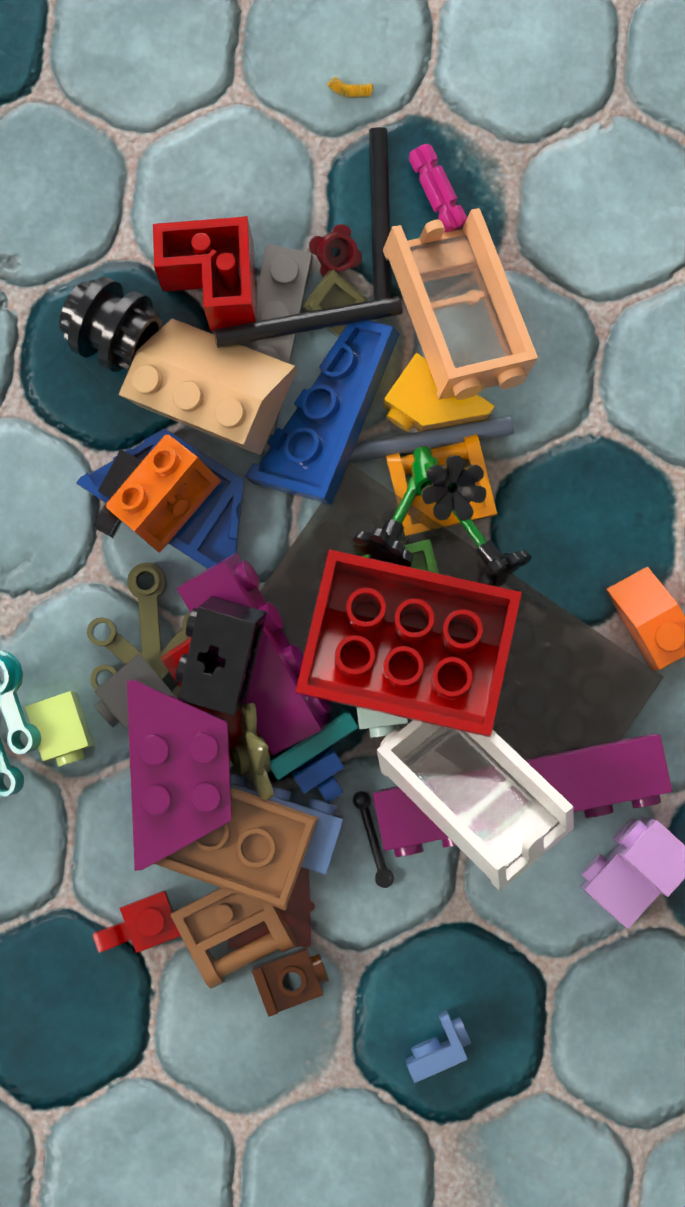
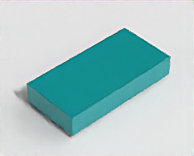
M342 709L332 716L321 731L270 757V769L279 780L357 729L358 725L348 710Z

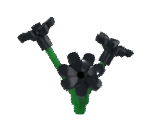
M418 447L413 452L414 462L411 466L413 477L409 480L406 493L393 519H388L383 529L375 528L372 533L362 530L358 531L352 539L354 549L361 554H370V559L411 567L414 556L398 540L404 530L402 523L415 497L421 495L426 504L435 503L433 513L437 519L447 520L451 512H453L479 547L476 552L486 566L483 575L476 582L501 587L507 582L506 574H512L521 566L529 563L532 556L524 549L514 553L501 554L492 540L486 541L471 520L474 511L469 503L471 501L481 503L486 498V489L475 485L476 482L483 478L484 471L478 465H470L463 469V458L456 455L447 457L445 468L443 469L440 467L439 461L432 456V451L429 447Z

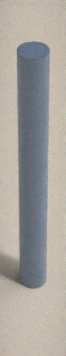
M511 416L356 443L349 463L383 458L395 453H411L422 446L429 447L430 449L463 442L464 437L475 434L478 435L479 440L514 434Z

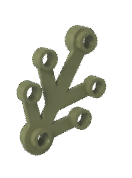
M141 563L130 571L127 583L130 592L138 598L142 653L117 632L116 625L107 618L100 617L91 621L87 628V635L93 644L106 647L124 664H127L136 655L140 654L164 682L163 679L169 671L160 657L190 638L186 636V626L190 612L184 616L181 630L161 652L158 598L166 590L167 579L164 572L157 565ZM143 573H151L155 578L154 586L149 590H142L138 586V578ZM101 623L108 624L111 629V634L105 641H98L94 636V629ZM109 665L96 667L90 677L92 687L95 690L100 687L97 682L99 673L108 670L114 675L118 672L117 669ZM179 685L172 691L177 698L180 692Z

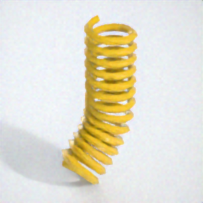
M338 77L332 78L327 84V87L332 89L337 95L342 91L341 96L345 92V97H347L349 91L350 98L358 97V95L363 98L364 96L368 97V95L371 97L373 92L372 83L370 86L368 83L367 86L365 83L363 85L360 84V86L357 84L356 87L355 84H345Z

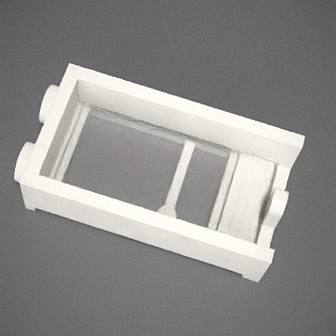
M413 720L403 729L398 728L391 731L377 749L381 773L385 777L388 776L490 878L491 883L499 891L505 888L574 829L573 806L494 730H492L491 737H486Z

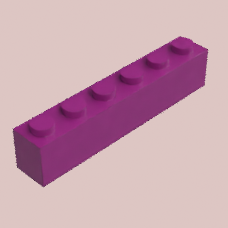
M653 733L525 760L573 806V812L584 810L585 818L614 813L612 804L631 801L633 808L662 803L660 794L672 792L660 734ZM487 767L422 782L458 817L461 813H468L504 783L506 779L495 768ZM398 786L372 791L384 851L394 849L395 857L413 855L424 852L422 843L441 840L443 847L457 846ZM511 787L475 817L469 829L473 833L489 830L491 835L525 807L529 801L514 787Z

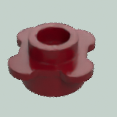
M344 224L335 225L331 233L323 237L314 236L309 242V251L317 256L321 265L319 271L322 277L329 270L339 273L350 267L356 268L362 261V253L357 249L355 241L351 238V229ZM334 247H337L339 249L338 256L332 255V249Z

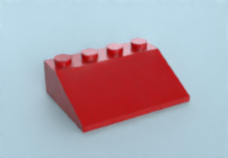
M329 549L295 693L491 737L522 592Z

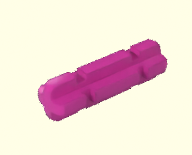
M430 144L421 145L409 153V161L415 173H420L419 181L434 212H439L438 219L442 220L445 232L462 229L467 216L462 206L456 205V199L458 198L442 165L437 166L438 157Z

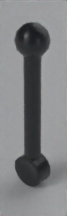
M359 791L353 796L352 802L360 810L377 868L375 881L378 886L388 888L393 884L394 875L385 865L369 810L371 797L367 792Z

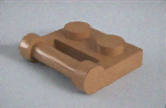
M218 888L174 910L170 914L199 972L210 989L224 983L225 976L279 949L281 952H285L296 946L295 937L278 908L223 888ZM265 921L270 933L218 959L212 956L210 948Z

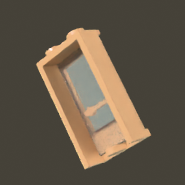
M480 208L471 210L463 228L452 232H445L442 220L437 219L428 222L424 226L418 239L407 241L402 226H393L383 248V253L386 260L390 261L437 387L436 395L438 400L452 396L462 400L477 395L485 388L499 385L501 389H509L523 383L537 361L538 356Z

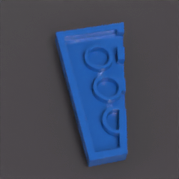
M372 321L348 324L320 364L319 368L322 372L312 387L308 390L304 388L295 401L294 405L297 409L283 429L279 427L276 429L274 435L267 442L270 446L269 450L259 465L252 464L244 477L253 484L332 505L400 335L393 326Z

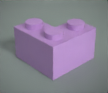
M643 816L637 821L630 818L617 831L613 839L618 844L606 857L599 853L591 860L581 873L586 880L579 886L627 929L635 923L660 893L669 897L685 879V845L659 821Z

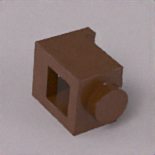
M308 946L254 965L252 969V974L268 1017L323 996L322 984L329 981L320 954L311 956ZM294 972L301 977L302 983L297 989H288L284 985L283 977L287 973Z

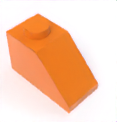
M648 566L606 589L608 596L651 672L661 670L685 656V615L678 603Z

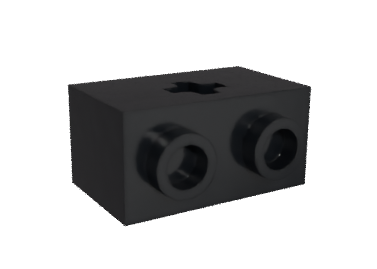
M213 596L198 608H193L186 626V636L192 637L188 654L184 653L182 655L175 677L176 682L181 683L178 699L234 716L247 701L267 612ZM214 646L219 647L218 653L212 650ZM218 655L225 660L223 662L217 661Z

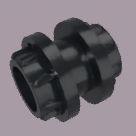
M101 277L89 282L83 281L73 288L63 305L59 326L63 332L64 339L68 340V346L72 352L85 358L98 352V361L102 367L112 372H119L124 368L129 370L137 350L162 328V321L158 310L153 308L150 297L138 291L130 292L124 296L122 285L109 277Z

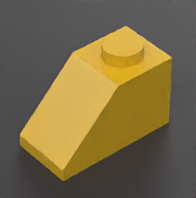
M418 353L413 356L383 402V407L389 411L386 417L406 432H409L412 427L421 432L488 420L495 407L478 394L462 400L456 399L455 396L438 400L436 395L438 390L427 360Z

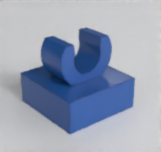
M331 746L291 771L293 778L304 794L317 786L327 803L344 793L333 775L345 767Z

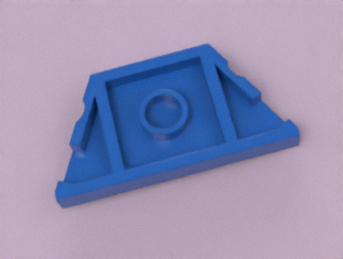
M164 428L146 438L144 443L133 449H127L125 452L143 461L158 442L168 434L196 455L221 480L168 543L208 569L237 551L245 481L234 472ZM117 456L113 458V461L96 471L81 476L76 484L107 503L109 498L101 495L98 489Z

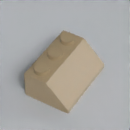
M171 319L137 350L118 395L146 410L261 456L298 368L240 344L217 348L214 334Z

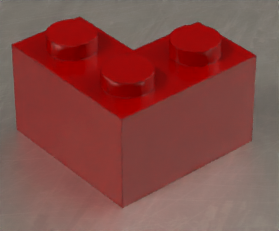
M248 216L153 224L154 268L163 292L203 289V308L211 331L217 328L257 321L254 242Z

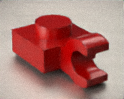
M165 890L120 907L119 909L124 919L123 922L92 934L99 953L129 940L132 941L135 952L138 953L181 936L170 915L173 909Z

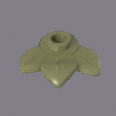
M246 703L242 706L240 713L241 735L238 738V746H233L232 761L238 775L243 774L248 782L253 783L258 795L263 800H268L274 796L268 777L270 772L268 745L263 737H257L256 735L257 715L255 703Z

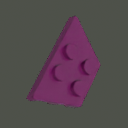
M134 679L127 680L134 871H138L151 866L232 821L228 721Z

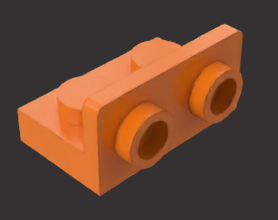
M167 434L106 503V508L160 553L221 480L196 455Z

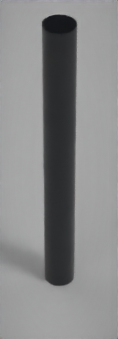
M383 127L369 129L374 300L392 297L391 264L389 260H386L383 253V248L390 233L387 129Z
M400 296L217 328L214 329V337L217 348L401 315L403 309Z

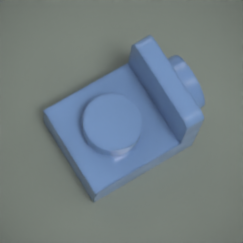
M447 1010L438 1013L449 1040L440 1043L438 1037H434L411 1048L413 1056L406 1058V1065L414 1083L468 1060L463 1047L472 1043L460 1017L451 1020Z

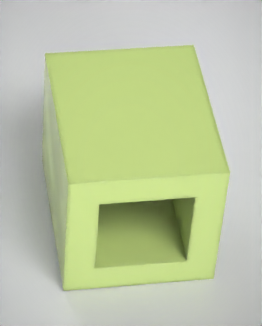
M69 691L25 706L30 724L36 726L41 734V743L38 749L42 761L56 759L58 767L85 759L83 750L94 746L77 692Z

